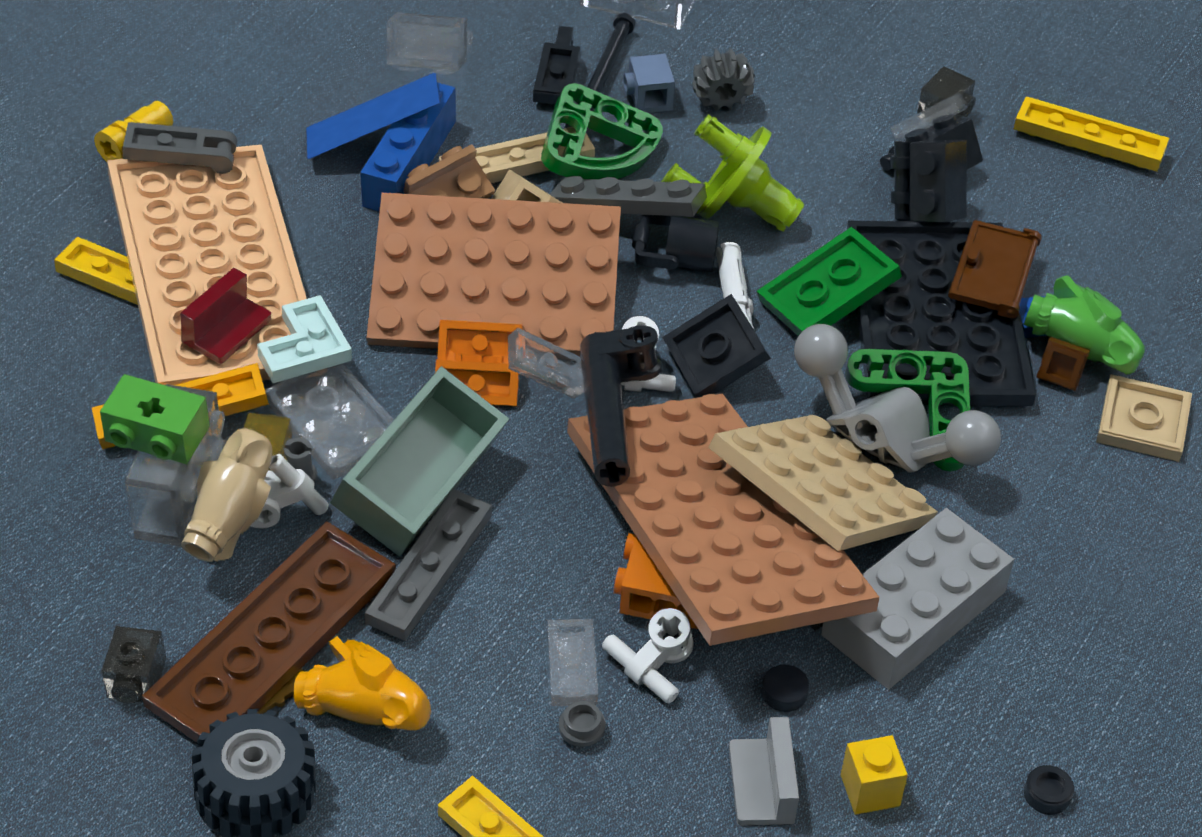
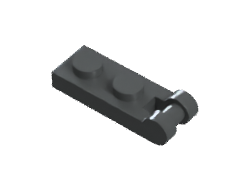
M128 122L123 143V159L211 167L217 173L224 174L230 172L233 168V153L236 151L237 137L233 133L223 130Z

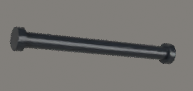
M620 13L616 16L613 22L614 31L587 86L588 88L601 93L627 35L631 34L635 28L636 22L631 15ZM565 124V128L572 127L569 124Z

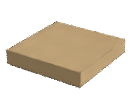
M1110 374L1096 442L1179 462L1183 453L1192 393Z

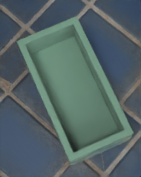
M441 366L343 478L330 503L400 557L439 510L450 493L458 487L495 442L509 418Z

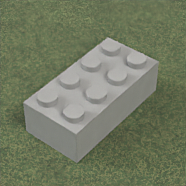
M945 508L862 574L880 597L877 611L823 622L821 635L889 690L1006 592L1014 558L948 508Z

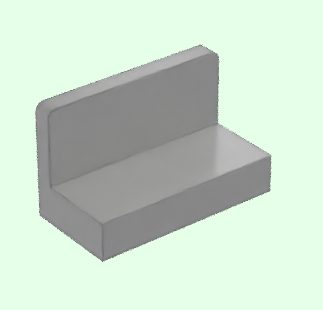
M770 717L766 739H733L729 743L736 821L740 826L795 823L799 794L789 717Z

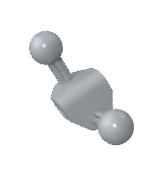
M815 324L807 327L797 337L794 345L795 360L806 374L819 378L833 412V415L826 419L827 422L848 440L878 457L879 461L885 464L891 463L911 473L918 471L927 463L953 457L965 465H981L991 460L998 452L1001 444L999 426L991 416L982 411H964L950 421L945 433L930 436L928 416L918 394L910 388L899 387L855 403L841 369L848 356V346L843 334L833 326Z

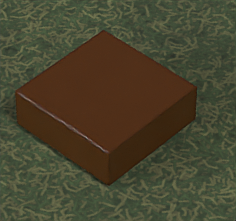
M1051 337L1048 340L1036 378L1076 391L1090 350Z

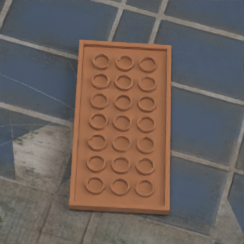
M707 394L698 398L680 401L670 400L662 404L629 407L624 410L630 476L622 485L615 487L602 486L709 646L877 611L879 595L844 550L837 551L708 448L715 433L748 427L723 394ZM586 415L568 419L567 433L594 472L588 417Z

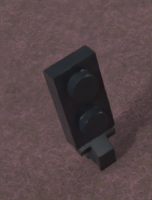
M559 26L556 42H544L533 89V102L556 105L564 87L575 83L580 60V46H573L572 36L574 27Z

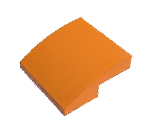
M440 320L435 373L442 366L491 405L517 406L523 325Z

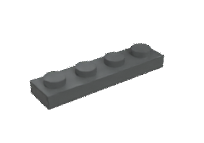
M580 176L563 178L550 194L559 201L568 204L621 207L620 214L694 217L707 198L705 184L690 183L687 180L654 182L652 179L644 178L636 181H623L614 177L596 180L583 179Z
M453 490L366 610L365 624L405 641L492 517V505Z

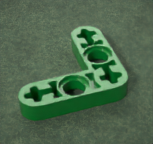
M861 349L854 352L848 360L845 371L846 381L856 390L863 392H886L899 387H907L917 394H928L930 436L945 433L951 421L946 420L939 414V405L952 403L959 408L960 413L970 410L969 370L963 357L956 353ZM903 363L914 366L918 373L917 378L908 381L901 379L896 374V366ZM860 364H867L868 370L871 371L870 377L862 376V371L859 370ZM884 364H889L886 374L887 379L882 378L884 374V370H882ZM926 365L930 366L929 373H931L929 380L924 379L927 370ZM943 367H950L951 373L955 374L953 380H946L945 374L941 373ZM952 457L933 462L941 470L949 472L957 471L965 465Z

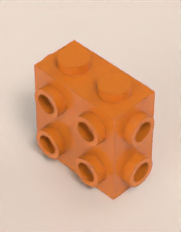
M628 533L623 559L629 561L627 568H618L614 584V594L621 595L620 613L651 619L660 610L668 608L677 609L686 615L690 628L698 629L637 536Z

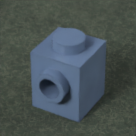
M666 54L630 57L629 72L623 74V86L625 94L631 95L634 107L647 113L673 111L675 81Z

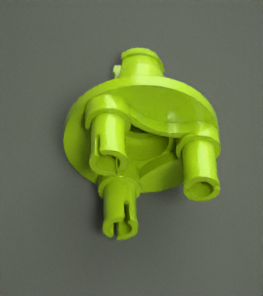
M708 114L705 117L704 121L695 130L694 135L720 152L722 161L710 180L703 183L705 184L707 198L696 212L697 214L708 220L727 201L734 207L751 209L765 221L775 225L778 230L784 232L786 226L790 227L802 211L804 203L800 198L797 199L790 190L772 178L767 163L759 158L771 137V131L762 126L748 139L744 135L732 132L714 116L712 117ZM677 163L670 168L661 181L687 180L690 183H701L679 167Z

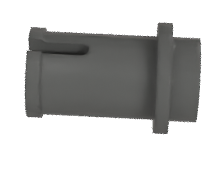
M301 437L288 440L283 449L285 459L295 469L303 470L315 483L317 480V469L312 464V445L308 440Z

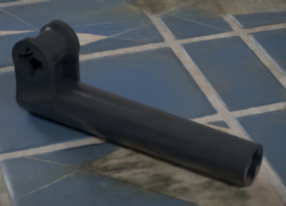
M637 325L628 329L595 332L583 338L580 344L581 368L594 473L597 481L608 487L622 485L630 476L621 383L650 380L657 377L662 371V362L656 357L655 350L658 335L656 330L650 326ZM637 338H641L642 342L637 343ZM641 363H645L644 369L641 368Z

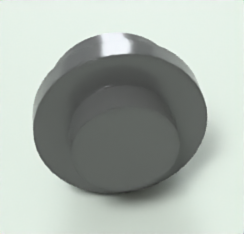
M574 702L560 715V735L571 745L578 747L594 745L601 740L605 733L606 721L604 715L591 702Z

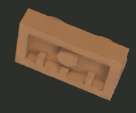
M471 144L464 149L461 146H456L442 155L441 161L430 167L428 164H422L413 169L407 175L404 194L487 199L494 195L495 189L476 160L477 150Z

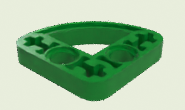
M576 83L568 84L564 87L556 102L542 149L541 160L547 169L565 177L580 176L583 179L596 180L606 177L620 179L636 172L648 161L661 139L663 127L656 117L583 85ZM601 112H608L614 115L618 122H611L605 119ZM560 123L569 124L575 129L576 133L564 131ZM587 128L634 147L624 154L613 157L596 158L580 155ZM559 145L565 147L562 157L558 155Z

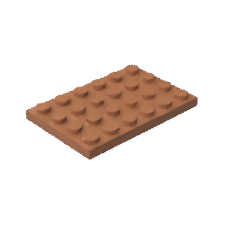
M382 193L367 328V344L438 349L440 320L508 323L523 325L521 354L580 357V344L583 338L595 332L614 330L621 207Z

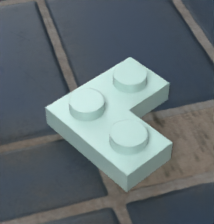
M321 295L283 305L282 318L291 335L257 344L258 357L272 383L352 361V349Z

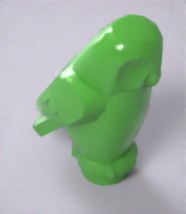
M1069 275L1056 279L1053 295L1046 293L1045 298L1034 295L1024 325L1033 328V334H1045L1049 338L1053 337L1090 350L1088 360L1103 362L1126 375L1136 371L1144 356L1145 346L1138 334L1121 319V310L1098 291H1094L1089 287L1084 288L1076 284Z

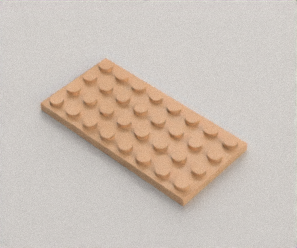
M262 144L236 147V151L233 153V168L230 172L224 174L217 173L211 167L144 162L128 159L107 160L108 175L155 382L170 387L258 363L262 380H270L258 357L257 344L291 335L282 318V306L307 299ZM232 268H236L247 274V299L271 311V321L224 363L220 364L181 342L180 313ZM325 369L311 372L308 374L323 373L325 372Z

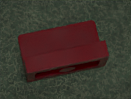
M232 268L180 313L181 342L217 363H224L271 321V311L247 299V274Z

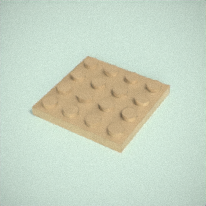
M815 415L715 433L708 447L837 551L920 529L937 514V511L926 503V498L920 492L903 486L893 478L894 474L890 469L881 464L873 463L862 454V449L850 440L842 439L830 430L831 426L826 420Z

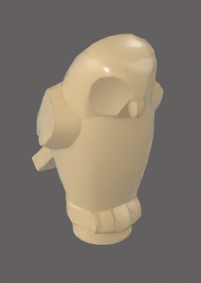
M247 428L238 429L228 438L218 460L205 461L203 463L197 481L198 498L192 519L184 532L185 537L181 542L182 548L187 553L206 562H212L213 560L217 562L219 560L224 561L232 557L240 534L246 532L251 524L257 520L271 489V486L264 481L272 460L273 451L272 444L267 437Z

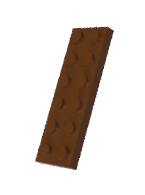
M326 521L142 695L144 707L195 742H197L202 732L210 733L209 725L214 721H227V714L237 712L240 716L247 714V709H257L259 711L384 587L396 570V564Z

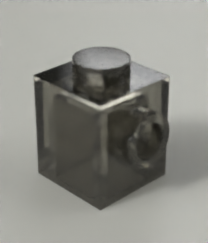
M943 66L922 87L916 117L933 124L932 121L947 114H954L955 118L967 117L971 113L976 98L973 96L975 80Z
M122 626L115 627L101 670L107 698L116 699L127 704L143 703L142 695L161 678L167 659L162 631Z

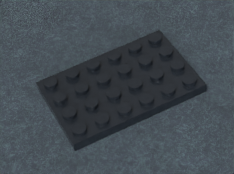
M848 221L847 229L853 227L897 263L902 274L900 279L856 308L861 349L956 353L963 357L968 366L970 406H1033L1036 394L1020 312L1016 318L999 316L997 310L948 297L972 222ZM986 222L1003 227V223ZM863 363L865 377H870L871 371L868 370L867 364ZM889 364L883 365L882 370H884L882 378L887 379L886 374ZM899 364L895 368L896 374L903 380H913L918 376L917 370L910 364ZM926 365L927 370L924 379L929 380L931 373H929L930 366ZM943 367L941 373L945 374L946 380H953L955 374L951 373L950 367ZM867 392V398L883 392ZM918 394L922 404L929 405L928 394ZM943 403V404H941V405H948V406H956V405H954V404H952V403Z

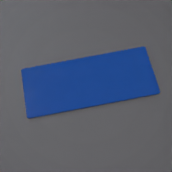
M436 73L427 75L307 127V159H311L439 104Z

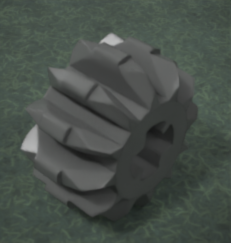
M732 48L721 54L715 49L714 56L702 55L701 64L694 65L692 86L694 93L699 97L703 106L712 105L715 111H718L722 106H727L732 110L734 103L745 104L746 96L753 94L755 74L744 53L736 55Z

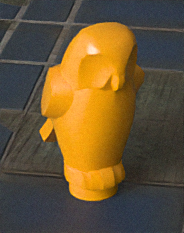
M336 636L329 641V645L339 663L329 667L314 665V668L309 671L299 672L295 679V704L299 709H306L307 713L319 716L328 712L360 724L385 725V727L390 729L397 728L414 731L425 727L430 719V702L419 685L403 672L397 670L390 658L370 645L354 639L343 643Z

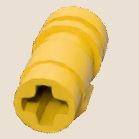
M154 101L124 118V121H115L95 134L94 142L97 151L106 162L107 160L123 159V143L128 122L172 126L173 116L169 108L160 101Z

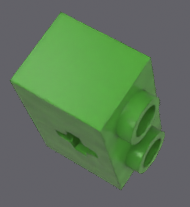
M126 374L122 376L100 410L106 442L113 443L120 448H131L152 454L162 460H173L186 465L210 427L206 397Z

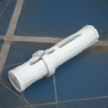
M734 242L722 243L721 248L717 247L715 253L719 265L723 297L725 298L732 294L753 327L752 315L754 307L752 300L747 295L741 248Z

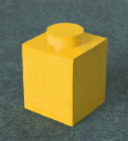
M893 735L847 743L841 778L854 814L899 807L908 774Z

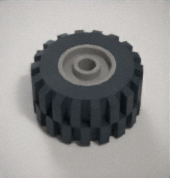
M247 709V714L239 716L237 712L227 714V721L221 722L216 720L209 725L210 733H201L197 739L198 747L193 748L192 776L196 809L200 817L205 816V823L212 830L220 827L221 836L233 837L234 835H239L240 837H272V834L279 832L282 836L291 832V823L300 825L305 820L306 810L312 809L314 793H316L315 749L313 742L308 741V732L303 727L296 728V720L289 716L280 719L276 711L267 710L266 714H258L257 709Z

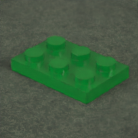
M850 227L758 289L757 294L760 302L799 336L803 330L815 324L833 325L900 279L902 274L897 263L853 227Z

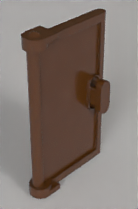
M974 220L948 297L997 310L999 316L1016 318L1020 312V301L1037 246L1041 243L1042 235L1038 231L1024 228L1022 232Z

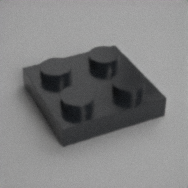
M732 294L662 337L697 398L719 392L771 359Z

